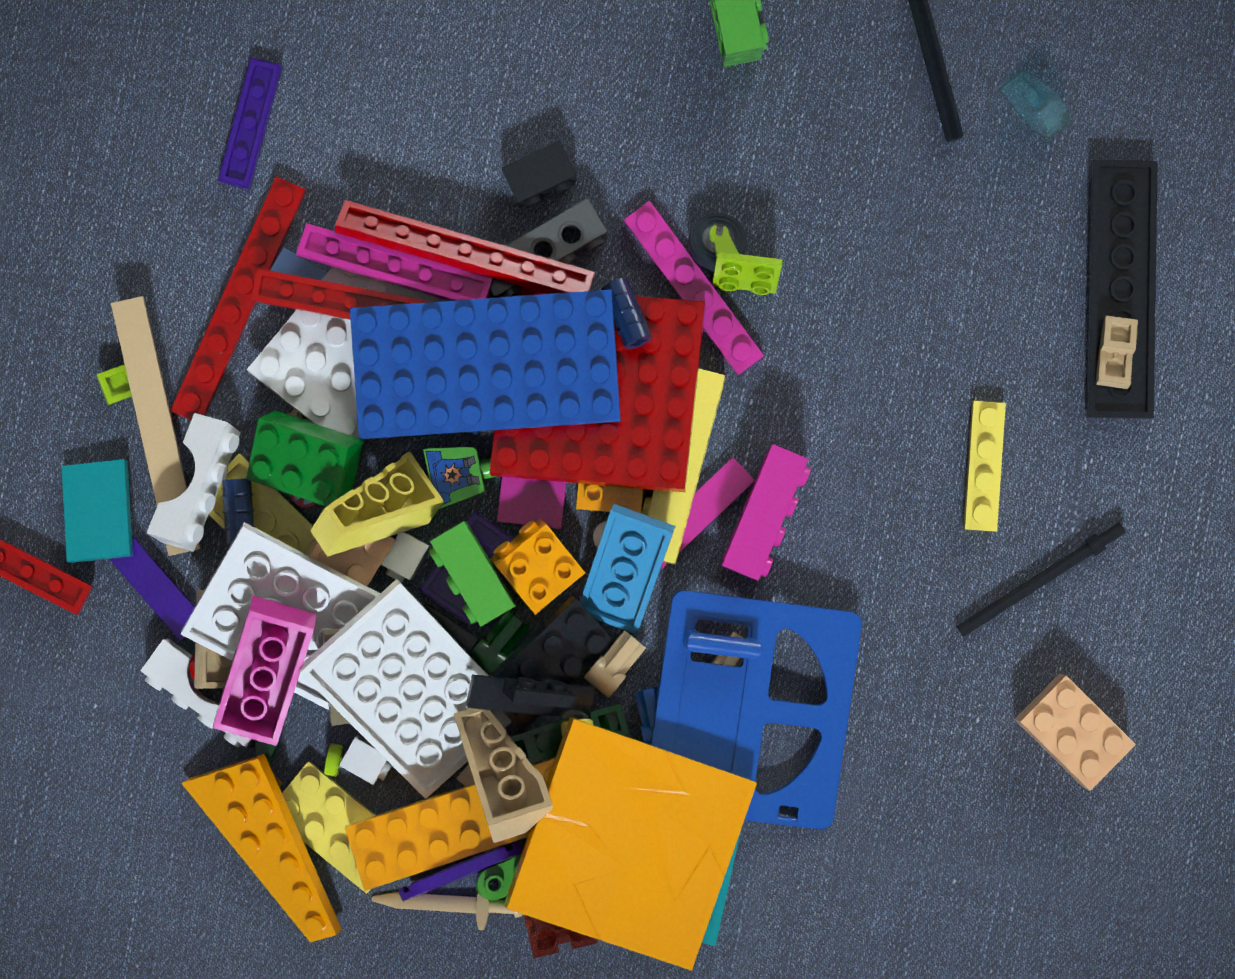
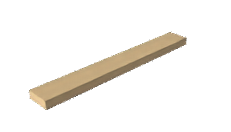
M144 296L113 302L111 307L156 504L158 505L160 502H167L179 497L186 491L187 484ZM200 542L197 543L195 550L201 549ZM166 544L168 556L189 552L188 550Z

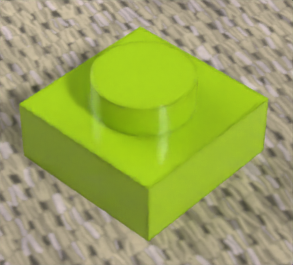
M125 364L96 375L107 405L132 397Z

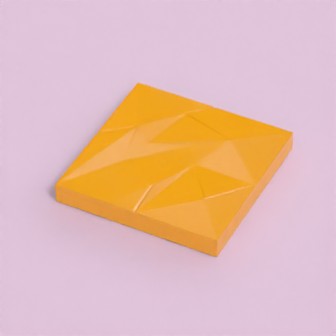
M570 717L546 783L553 809L530 829L504 906L509 910L692 971L757 782Z

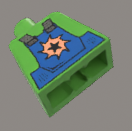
M476 447L423 449L429 480L444 501L438 510H443L486 493L484 479L497 477L491 476L489 473L491 458L480 460Z

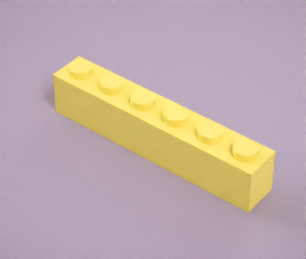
M699 369L686 493L654 490L652 498L646 497L642 514L676 526L663 561L672 565L677 563L725 383V375Z

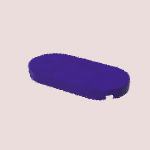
M514 841L510 843L511 850L510 847L506 848L505 846L502 848L501 846L411 883L410 886H404L399 889L398 892L401 900L404 902L520 855L523 851L520 842Z

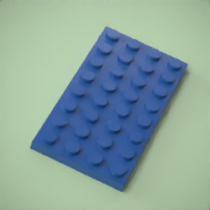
M611 289L350 308L359 439L621 421L613 295Z

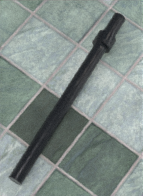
M1118 522L1099 535L1093 534L1084 540V545L957 625V630L962 637L966 636L1092 554L1097 556L1106 550V545L1126 533L1124 527Z

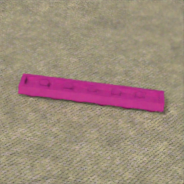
M650 201L624 219L627 227L681 300L705 301L703 329L737 376L764 357L763 353Z
M307 223L296 252L300 258L447 301L488 298L493 283V278L338 234L335 231Z

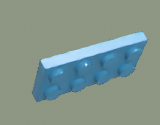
M613 504L580 600V604L595 620L636 635L638 634L676 526Z

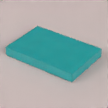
M120 459L61 466L67 562L74 563L133 556L128 461Z

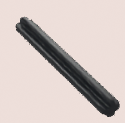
M908 0L945 139L947 142L959 140L963 137V131L928 0Z

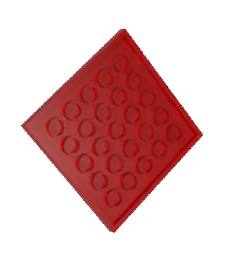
M519 287L521 289V292L516 293L512 296L540 295L546 293L525 287ZM635 296L638 305L641 307L643 317L647 321L652 339L638 348L625 349L615 325L621 421L495 430L489 470L490 475L686 493L705 301Z

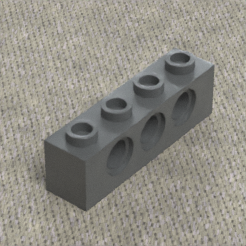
M587 198L506 246L534 254L539 245L546 244L553 249L549 259L570 265L577 260L575 256L577 253L584 249L591 252L605 243L603 238L608 235L607 230ZM574 228L580 232L581 237L578 242L568 244L562 239V235L567 229ZM494 278L491 286V291L495 298L512 297V295L521 292V289L518 285Z

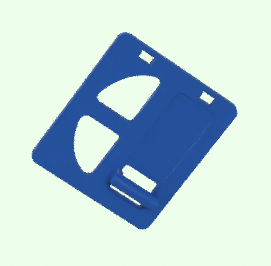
M689 590L677 591L672 596L650 745L755 782L762 732L765 724L776 723L816 728L819 731L820 738L812 756L803 769L787 784L772 792L760 794L755 789L744 821L813 829L828 828L834 819L862 629L860 617L851 611ZM697 620L745 625L747 627L746 638L700 633L695 631V624ZM787 628L797 633L805 640L816 656L825 683L826 697L822 703L807 704L769 698L768 691L776 636L780 630ZM691 652L743 658L741 666L697 662L691 660ZM780 805L797 807L796 818L778 816Z

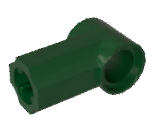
M508 610L488 636L485 635L469 655L490 675L509 656V652L519 643L530 627Z

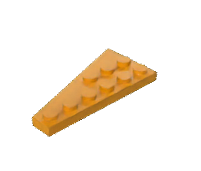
M265 754L188 778L181 783L309 942L335 936L342 930Z

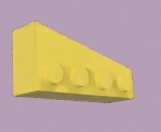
M409 451L396 463L392 462L375 477L371 476L365 480L357 489L350 490L326 506L310 531L328 557L427 525L444 501Z

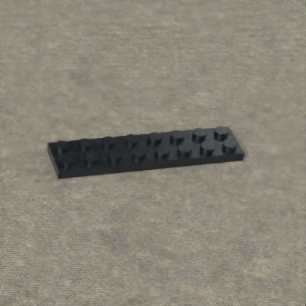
M1091 161L1087 418L1154 419L1158 161ZM1105 316L1138 320L1136 350L1132 357L1131 385L1128 389L1095 385L1101 333Z

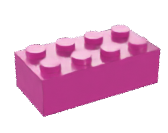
M774 444L768 447L719 566L759 581L760 576L767 577L774 560L769 557L773 546H780L786 528L781 527L785 516H792L799 498L794 497L798 486L802 487L805 485L811 468L806 466L808 458Z
M252 596L213 724L214 729L277 746L299 679V670L303 666L315 629L317 614Z

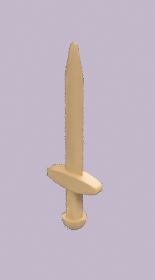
M399 892L375 895L371 898L373 902L398 909L476 913V922L479 930H485L489 913L514 914L515 918L524 915L507 909L504 906V900L491 901L479 894L477 897L423 894L402 902Z

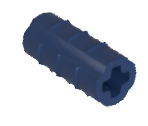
M620 278L609 282L601 290H612L614 323L625 349H635L643 346L652 339V335L647 326V321H645L641 312V307L635 298V292L632 291L627 278Z
M246 478L222 480L223 495L221 497L223 498L224 506L222 513L224 514L226 545L232 544L244 522L254 528L256 527L254 525L253 512L255 510L253 509L252 496L254 494L252 493V483Z

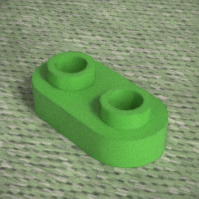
M521 854L481 870L475 880L478 894L491 901L506 897ZM496 878L499 883L498 887L495 890H490L488 883L491 879Z

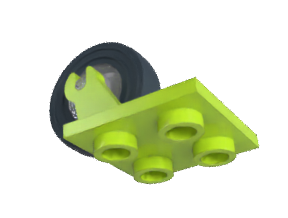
M712 213L697 220L690 231L689 250L693 259L699 265L713 270V287H719L725 291L747 290L757 295L776 294L783 259L744 255L747 246L746 232L741 223L730 215Z

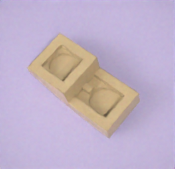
M1114 316L1104 317L1095 385L1128 389L1131 385L1132 357L1136 350L1138 320Z

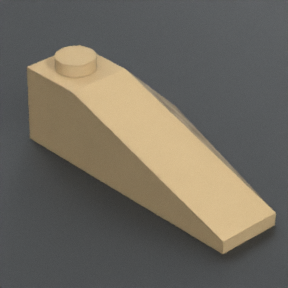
M469 708L454 713L493 843L526 833L553 809L543 776L529 762L521 748L516 746L490 710Z

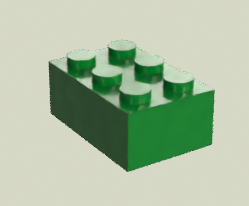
M273 411L258 419L246 479L323 506H328L353 489L363 439Z

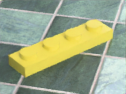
M972 401L963 529L997 532L1006 403Z

